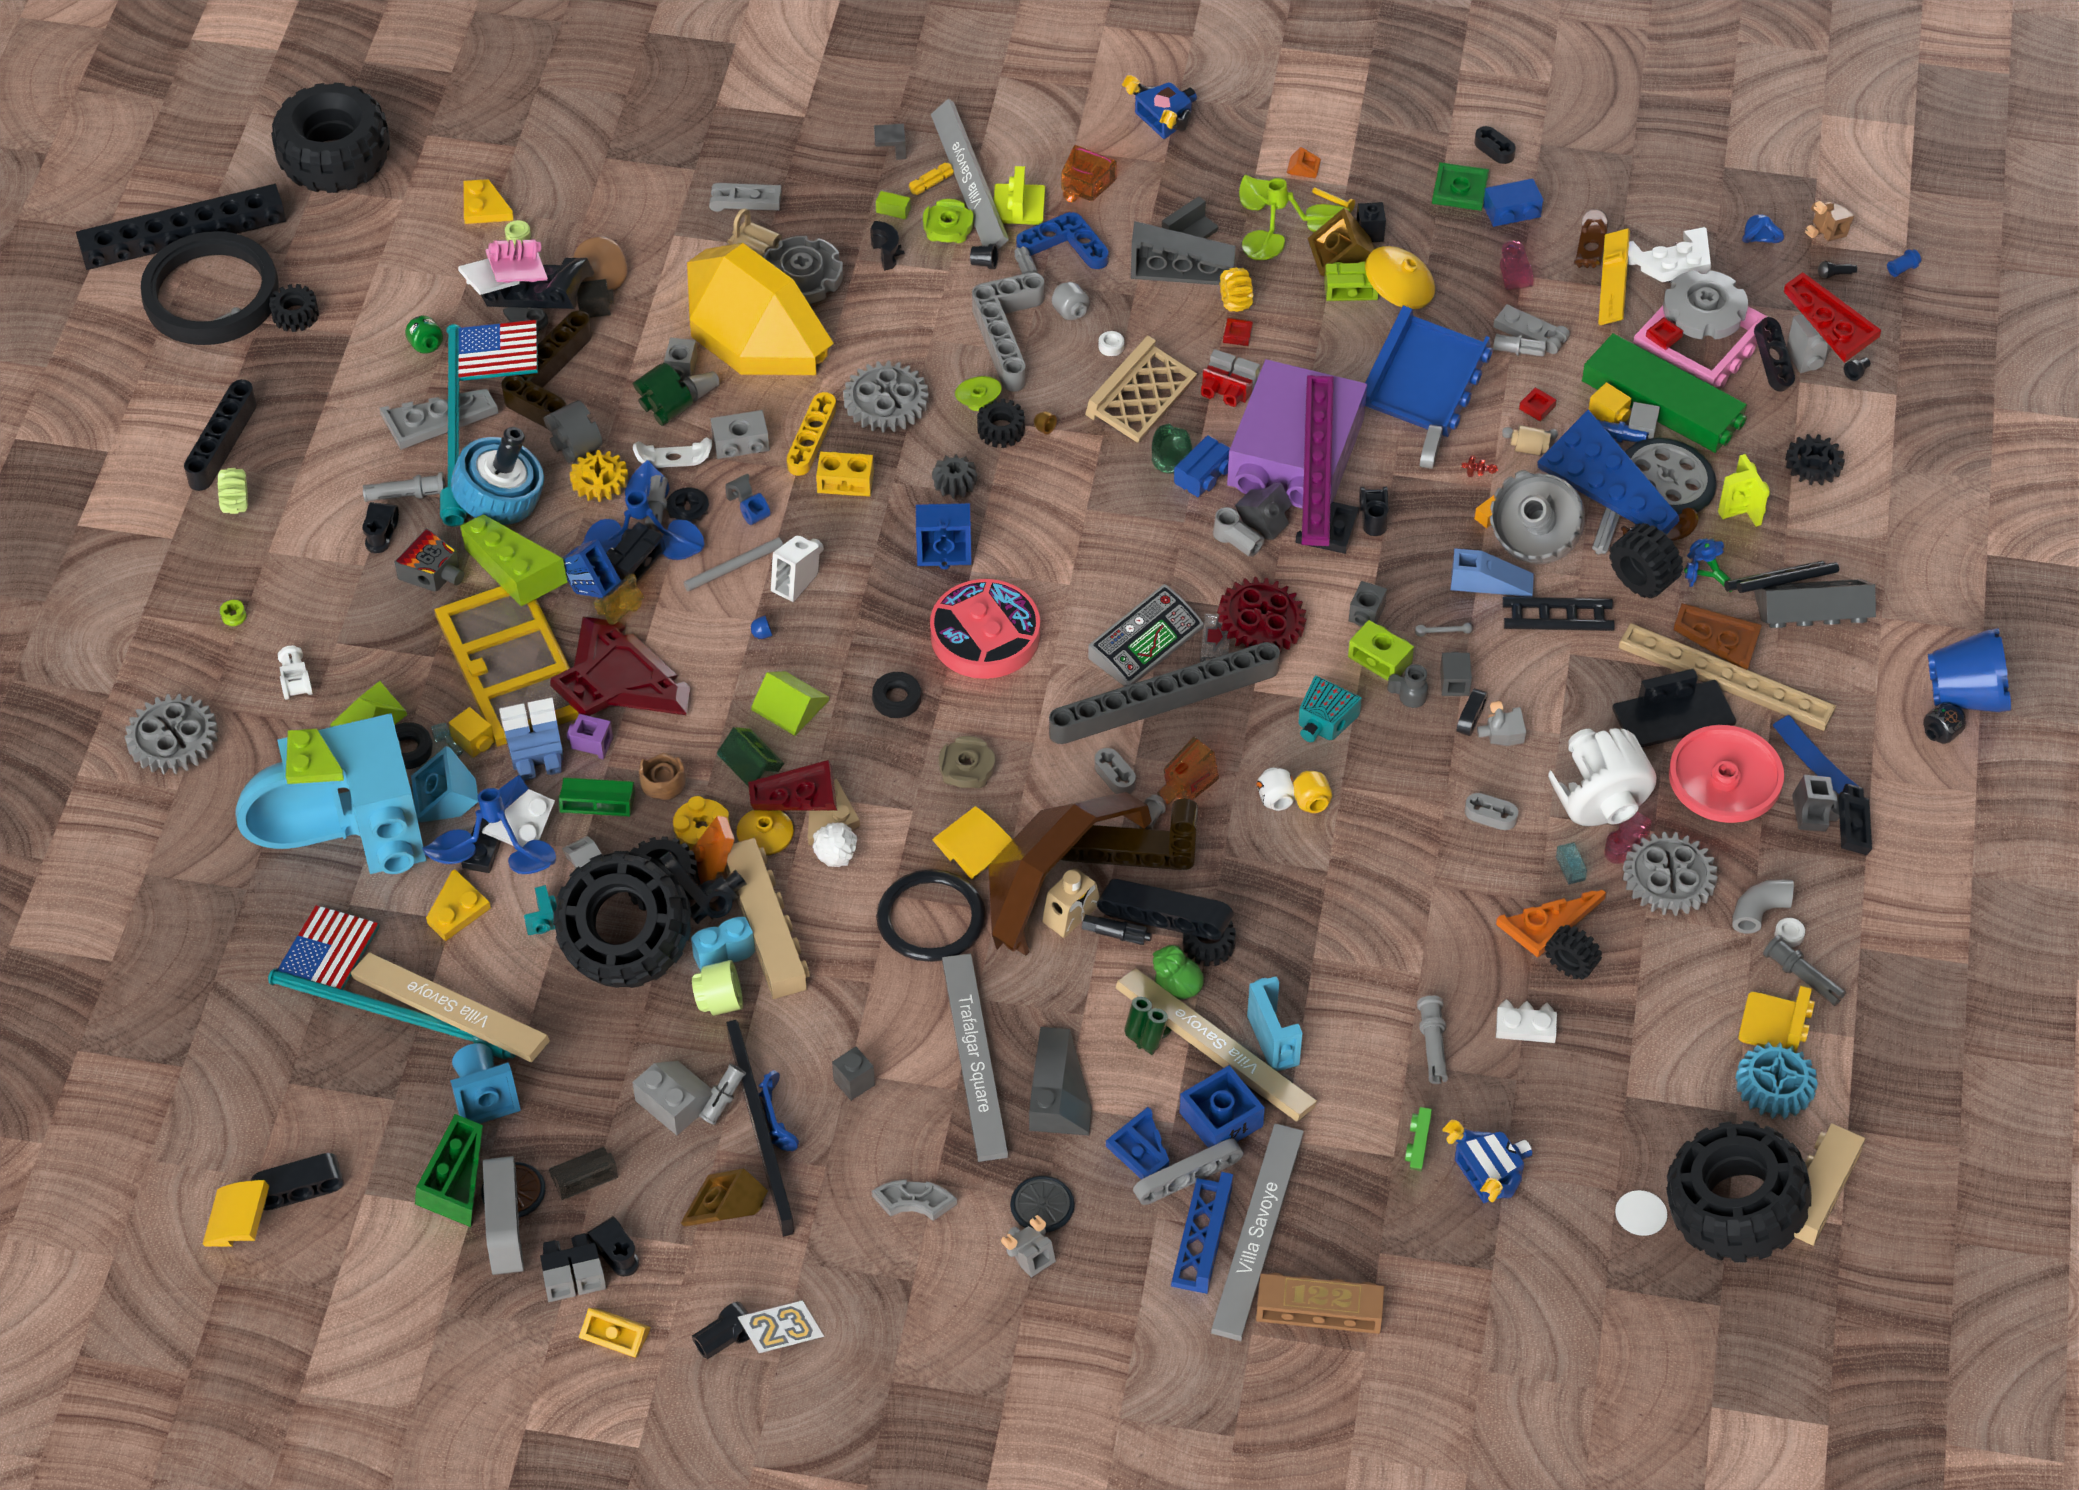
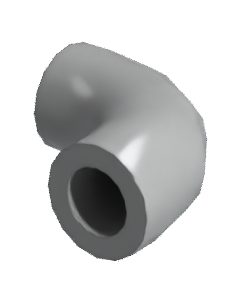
M1765 880L1749 887L1736 903L1732 918L1733 928L1744 934L1755 933L1761 929L1762 917L1766 911L1772 908L1790 909L1793 899V880Z

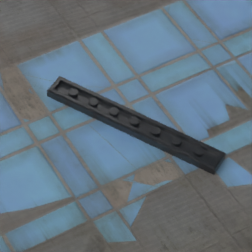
M737 1020L727 1021L728 1039L735 1065L746 1072L740 1083L783 1237L793 1235V1216L739 1022Z

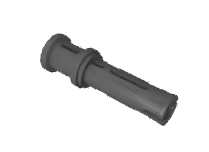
M1781 935L1775 936L1765 948L1763 955L1766 958L1771 957L1782 965V970L1785 973L1790 974L1793 972L1831 1002L1833 1006H1836L1841 1000L1835 997L1832 991L1841 998L1845 996L1846 991L1840 988L1805 961L1803 953L1800 950L1795 951L1783 941Z

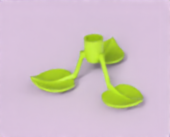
M1244 175L1239 189L1240 202L1243 207L1249 210H1260L1266 204L1268 206L1271 205L1269 232L1256 230L1248 233L1242 241L1243 251L1248 258L1250 257L1254 260H1267L1282 252L1285 246V238L1280 234H1273L1275 230L1276 209L1284 208L1289 200L1301 219L1308 221L1307 227L1313 232L1317 231L1346 207L1318 204L1307 208L1305 215L1295 201L1293 193L1288 192L1287 182L1284 179L1274 178L1268 181Z

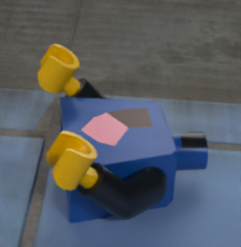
M1126 76L1122 86L1127 88L1128 94L1135 95V113L1158 135L1166 139L1176 130H1186L1192 118V102L1197 100V95L1191 87L1182 92L1169 82L1160 86L1146 87L1140 84V81L1135 76Z

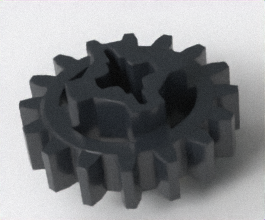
M1807 434L1805 440L1797 437L1796 443H1790L1785 457L1787 461L1786 468L1792 469L1791 476L1799 475L1800 482L1807 479L1809 480V485H1813L1814 481H1818L1822 486L1824 480L1832 483L1834 476H1840L1845 459H1843L1844 451H1838V443L1831 445V438L1829 437L1821 440L1820 434L1816 436V439Z

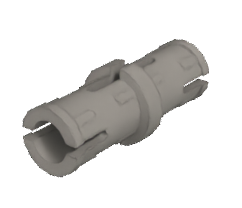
M655 475L650 479V491L647 499L650 509H652L653 514L661 523L663 510L667 506L665 493L668 479L663 477L662 482H660L661 476ZM647 516L644 525L650 529V524H652L651 529L658 531L659 529L654 522Z
M729 1064L719 1084L713 1086L711 1090L713 1094L699 1116L708 1123L716 1125L727 1103L733 1101V1093L743 1076L746 1075V1072L733 1064Z

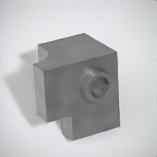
M1273 483L1264 489H1251L1235 507L1243 523L1260 531L1265 539L1273 540L1289 524L1284 512L1292 504L1282 483Z
M1803 775L1792 794L1798 829L1826 832L1829 827V821H1837L1839 818V804L1837 794L1833 791L1831 777Z

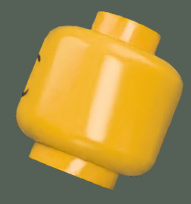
M1305 771L1293 781L1294 797L1301 810L1319 813L1327 808L1333 795L1325 775L1318 771Z

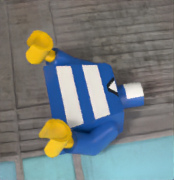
M1450 1120L1442 1131L1450 1134L1446 1138L1449 1144H1453L1455 1141L1458 1142L1454 1160L1482 1202L1485 1204L1489 1201L1494 1202L1496 1198L1513 1197L1522 1182L1523 1160L1532 1156V1149L1527 1140L1523 1139L1515 1144H1511L1503 1132L1471 1131L1464 1129L1457 1120Z

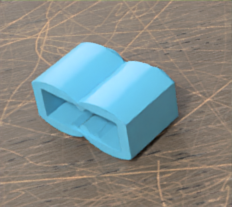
M745 917L731 918L723 922L719 927L702 929L691 937L693 957L700 971L702 966L728 960L733 962L745 960L755 952L753 931Z

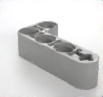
M514 1156L484 1159L486 1240L492 1275L523 1272L524 1264L519 1234L517 1178Z

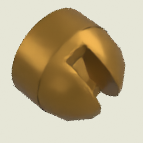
M1049 412L1036 414L1034 426L1038 431L1047 435L1056 427L1057 418L1055 415Z

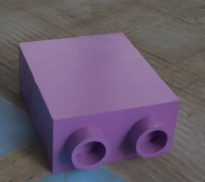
M1265 359L1229 450L1228 486L1236 487L1242 493L1247 494L1251 489L1260 490L1269 487L1273 483H1282L1291 504L1303 509L1307 375H1333ZM1333 376L1330 504L1334 501L1362 426L1367 393L1366 383Z

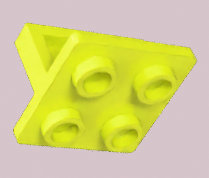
M1015 166L1014 176H1009V184H995L994 203L1003 224L1039 225L1043 223L1045 186L1025 184V166Z
M1746 454L1739 456L1736 473L1725 477L1718 513L1722 519H1726L1747 512L1757 527L1762 525L1770 491L1767 483L1762 481L1758 475L1755 464L1749 461Z

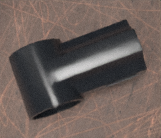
M740 1302L729 1304L721 1311L717 1320L692 1335V1340L703 1358L705 1357L708 1360L732 1343L740 1344L750 1339L738 1319L739 1316L749 1314Z

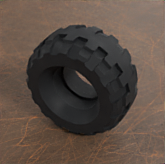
M345 83L314 84V87L303 88L297 91L295 96L292 98L288 97L282 103V107L277 111L272 123V142L281 170H284L287 177L292 179L297 185H304L307 187V190L315 192L321 190L327 191V193H338L339 190L347 189L348 191L357 188V185L363 182L367 183L374 178V173L381 170L387 159V151L390 150L388 125L380 104L370 94L364 93L363 89L353 85L351 87L345 86ZM339 139V140H336V141L325 142V141H328V140Z
M614 851V853L600 854L590 858L588 863L582 867L578 866L569 875L571 876L564 887H561L557 896L558 903L553 915V924L555 925L556 939L560 949L567 960L580 973L605 986L634 988L643 986L644 983L651 980L659 979L667 973L666 971L674 963L678 962L683 954L684 946L690 938L692 929L690 927V919L692 913L684 888L664 865L641 853ZM622 892H631L639 896L646 905L647 918L645 925L633 940L619 945L610 944L604 941L596 930L598 911L602 904L611 896Z
M1731 1121L1719 1123V1127L1711 1130L1706 1127L1696 1133L1692 1142L1686 1141L1676 1154V1159L1670 1165L1667 1174L1668 1184L1666 1190L1668 1203L1678 1231L1680 1230L1683 1233L1685 1240L1694 1248L1696 1247L1699 1251L1704 1250L1706 1255L1721 1261L1724 1257L1731 1258L1734 1262H1747L1748 1258L1758 1257L1761 1260L1772 1256L1773 1250L1778 1247L1783 1250L1795 1238L1794 1233H1799L1808 1219L1812 1192L1806 1163L1803 1161L1801 1153L1794 1143H1790L1787 1138H1784L1783 1134L1769 1126H1765L1763 1129L1756 1122L1743 1121L1742 1124H1732ZM1752 1175L1764 1181L1757 1191L1742 1198H1724L1712 1192L1719 1182L1734 1176Z

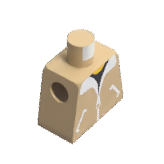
M1077 868L1065 872L1063 878L1047 893L1043 923L1065 938L1083 921L1085 914L1090 915L1098 908L1097 901L1100 897L1097 884Z

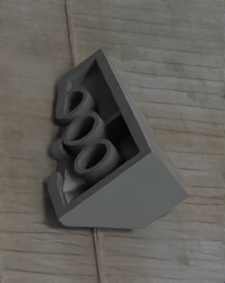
M1040 1027L1029 1109V1131L1089 1136L1092 1106L1070 1029Z

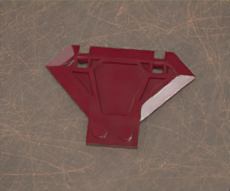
M583 616L574 667L551 677L550 686L579 714L591 716L611 705L686 716L690 686L686 682L676 683L673 681L677 678V674L633 633L624 635L622 631L625 630V626L620 621Z

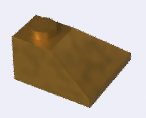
M1343 208L1307 238L1319 274L1325 276V264L1335 262H1366L1367 257L1374 250L1371 238L1346 208Z
M744 1168L710 1174L694 1198L681 1224L686 1227L755 1215L761 1210L768 1190Z

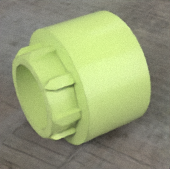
M732 960L702 966L701 973L694 974L692 977V987L695 1001L700 1011H710L715 1016L743 1009L741 985Z

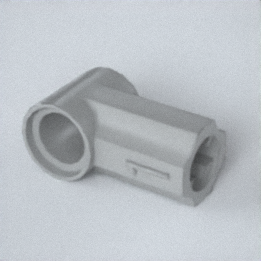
M1229 507L1219 509L1215 516L1214 538L1223 543H1231L1247 556L1253 557L1264 544L1265 538L1240 521V516L1235 509Z

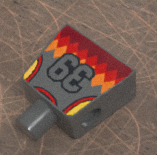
M427 528L394 561L399 580L434 592L438 591L447 581L456 586L459 585L465 575L464 571L459 569L456 550Z

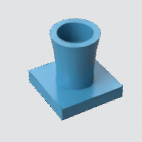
M480 1043L467 1045L456 1052L452 1059V1066L460 1078L450 1080L459 1116L480 1124L521 1111L509 1062L494 1067L491 1048Z

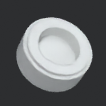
M1107 331L1101 334L1098 342L1100 352L1106 356L1121 354L1124 350V337L1115 331Z
M1784 918L1777 923L1775 936L1781 935L1783 941L1788 946L1796 947L1803 941L1805 927L1797 919Z

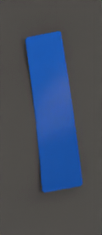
M1790 715L1773 724V727L1790 748L1817 776L1831 777L1833 790L1836 793L1840 794L1845 784L1858 786L1823 755Z

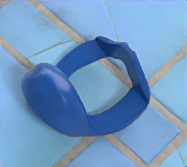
M1758 214L1748 219L1742 241L1744 243H1780L1784 240V233L1768 216Z

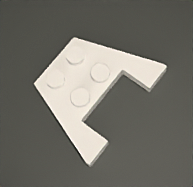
M1703 227L1684 231L1683 240L1685 242H1680L1677 246L1667 248L1658 246L1646 252H1642L1634 241H1630L1628 264H1638L1641 266L1642 272L1660 282L1671 281L1683 273L1697 270L1700 274H1706L1711 270L1707 229Z

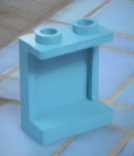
M1275 976L1272 978H1261L1254 983H1250L1247 1017L1268 1065L1276 1071H1281L1300 1065L1303 1033L1299 1023L1284 1028L1280 1026L1275 1014L1277 1012L1279 980Z

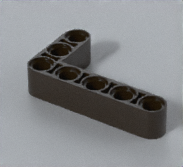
M573 311L569 313L538 344V373L506 376L502 380L503 399L507 408L548 429L543 418L566 406V402L543 387L591 340L590 319L586 312Z
M1186 798L1174 801L1172 804L1170 831L1093 825L1061 860L1172 870L1191 869L1195 862L1198 805L1195 801Z

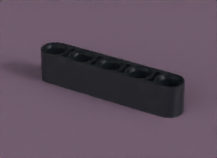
M236 380L229 386L185 460L184 469L191 489L202 491L210 487L255 411L257 403L250 381Z
M1111 879L1097 901L1098 909L1107 916L1212 940H1218L1222 937L1234 916L1232 908L1218 900L1120 879Z

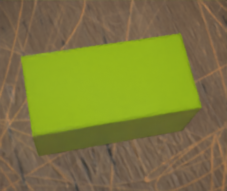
M880 191L875 201L876 213L906 220L911 210L910 197Z

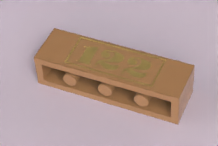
M1280 1273L1260 1274L1256 1321L1380 1334L1384 1286L1371 1282H1363L1361 1284L1349 1283L1341 1279L1319 1280L1310 1276L1290 1277L1283 1276Z

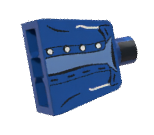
M598 539L577 546L562 557L567 580L576 594L604 598L608 592L621 582Z

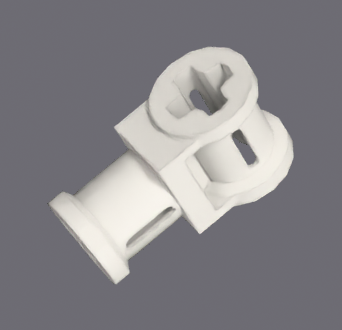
M293 645L283 647L278 652V660L282 663V667H280V680L285 700L294 695L313 694L308 670H306L305 663L301 661L303 652L301 648Z

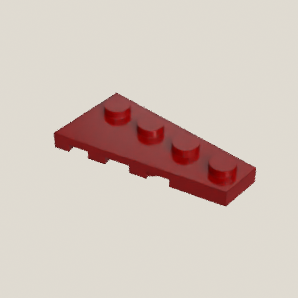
M1802 272L1785 284L1784 293L1844 363L1880 337V328Z

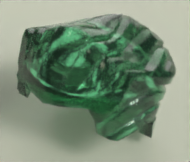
M1171 424L1159 426L1152 440L1153 465L1161 472L1174 474V468L1192 451L1189 433L1184 429L1173 427Z

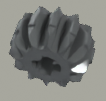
M955 454L954 458H949L945 455L943 461L937 460L932 471L935 490L941 491L943 497L950 494L953 499L956 495L964 498L966 492H973L974 485L977 482L974 462H969L967 456L960 459L957 454Z

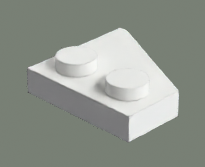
M530 789L505 809L506 819L519 845L522 847L529 841L540 840L555 801ZM501 820L496 823H489L483 828L482 833L513 846Z

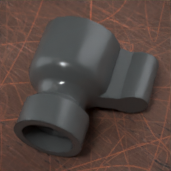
M1414 664L1406 668L1404 677H1400L1397 674L1390 675L1387 690L1390 693L1399 694L1400 701L1407 707L1418 708L1424 705L1428 694L1426 669L1421 665Z

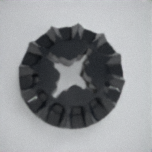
M681 488L670 494L667 499L666 510L670 518H676V520L691 522L696 519L700 521L702 515H706L708 512L709 500L706 494L699 489ZM686 501H688L691 506V509L685 510Z

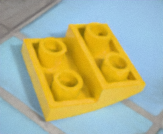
M976 806L932 839L950 862L955 859L971 880L988 868L989 864L1012 841L1011 837L992 818Z
M265 1180L244 1181L217 1189L202 1244L205 1247H231L234 1241H255L269 1190L267 1182Z

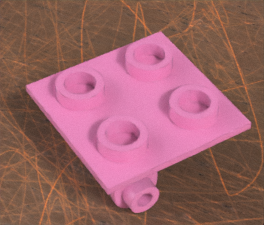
M535 239L523 240L521 244L520 240H516L515 248L513 240H494L493 243H489L486 254L497 282H536L548 279L538 252H541V242H536Z

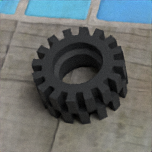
M289 284L288 289L282 286L279 288L280 293L275 291L273 297H270L269 305L272 319L279 329L283 327L284 331H288L291 328L292 332H296V328H300L303 331L305 330V325L311 327L313 325L312 321H317L319 310L316 296L312 290L309 291V287L304 286L302 289L301 284H296V288H293L292 284ZM291 306H302L296 310H286Z
M1001 398V402L997 403L995 399L991 405L986 404L984 408L980 407L977 414V429L980 439H985V444L987 445L992 442V447L996 448L998 444H1001V448H1006V443H1009L1010 446L1015 445V441L1019 442L1021 436H1024L1025 433L1024 410L1021 409L1018 403L1014 406V401L1012 400L1005 403L1004 398ZM998 420L1010 422V424L1005 426H996L992 423Z
M1230 921L1220 941L1213 944L1203 943L1198 939V936L1183 933V950L1185 953L1188 952L1187 957L1191 960L1195 957V963L1200 965L1201 960L1205 961L1204 966H1210L1212 961L1214 966L1220 964V959L1226 962L1228 955L1231 957L1233 949H1235L1236 930L1233 928V922Z
M1565 925L1564 927L1560 926L1546 943V957L1552 958L1549 962L1552 965L1556 964L1558 966L1556 969L1559 972L1561 970L1565 971L1564 975L1569 977L1572 974L1573 979H1578L1579 977L1581 980L1585 979L1601 961L1602 951L1598 950L1600 947L1598 943H1593L1594 938L1592 936H1585L1587 932L1584 930L1579 932L1578 927L1573 926L1571 928L1569 925Z

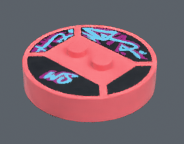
M994 579L967 581L945 592L934 605L930 617L931 644L940 661L959 674L981 679L1002 677L1019 670L1034 656L1040 641V615L1036 604L1030 596L1010 583Z

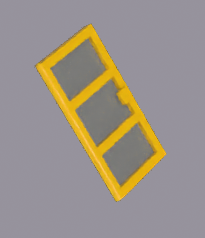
M500 586L434 609L435 616L483 718L492 725L494 741L497 747L507 744L499 708L524 703L530 733L533 732L529 716L528 702L553 698L557 725L577 719L579 713L550 686L551 677L570 669V666L537 599L521 607Z

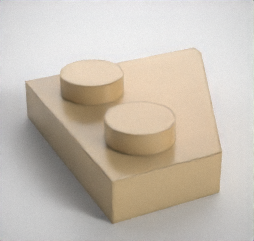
M837 779L834 780L837 811H809L808 843L810 846L814 843L813 834L828 823H844L852 828V830L860 827V820Z

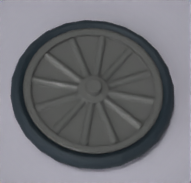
M1036 1176L1026 1179L1014 1190L1010 1202L1011 1212L1015 1220L1022 1227L1026 1228L1029 1226L1033 1228L1030 1225V1219L1033 1218L1035 1220V1216L1038 1215L1046 1222V1232H1052L1064 1226L1070 1220L1075 1206L1071 1190L1065 1183L1050 1176Z

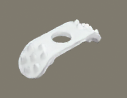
M707 437L700 443H693L692 446L654 448V445L646 446L639 441L633 444V451L638 461L643 464L649 460L655 468L695 466L705 461L712 449V440ZM674 453L681 455V458L678 460H668L666 458Z

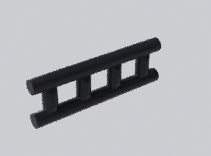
M1818 561L1728 580L1724 582V587L1727 592L1738 590L1739 593H1745L1838 573L1839 565L1837 562L1825 564L1824 561Z
M1502 598V607L1511 608L1512 618H1504V629L1614 631V620H1605L1604 609L1613 608V599ZM1522 608H1539V619L1523 618ZM1550 608L1566 609L1567 619H1550ZM1577 609H1593L1594 620L1578 619Z

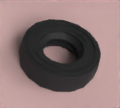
M904 672L887 673L877 679L873 686L872 701L877 711L889 718L910 716L921 704V687L918 681L910 674ZM901 688L908 695L906 699L894 702L890 701L886 694L891 689Z
M404 722L395 725L399 742L405 739H413L418 742V746L414 751L402 753L405 769L420 767L427 762L433 748L429 731L422 725L414 722Z

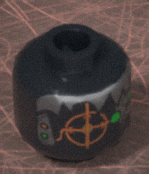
M1944 702L1938 704L1924 717L1923 725L1926 736L1930 740L1941 744L1950 743L1965 729L1966 721L1963 710L1951 703Z

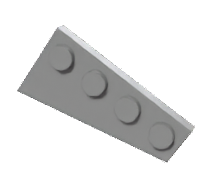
M488 389L460 393L459 428L498 413L497 405ZM437 397L428 399L429 403L413 405V402L402 403L400 408L389 409V406L379 408L380 414L400 450L448 432V399L443 400Z

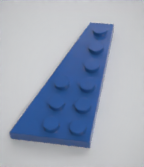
M1589 410L1537 461L1538 468L1542 471L1563 479L1575 490L1635 524L1642 525L1646 523L1649 526L1653 525L1667 535L1679 522V516Z

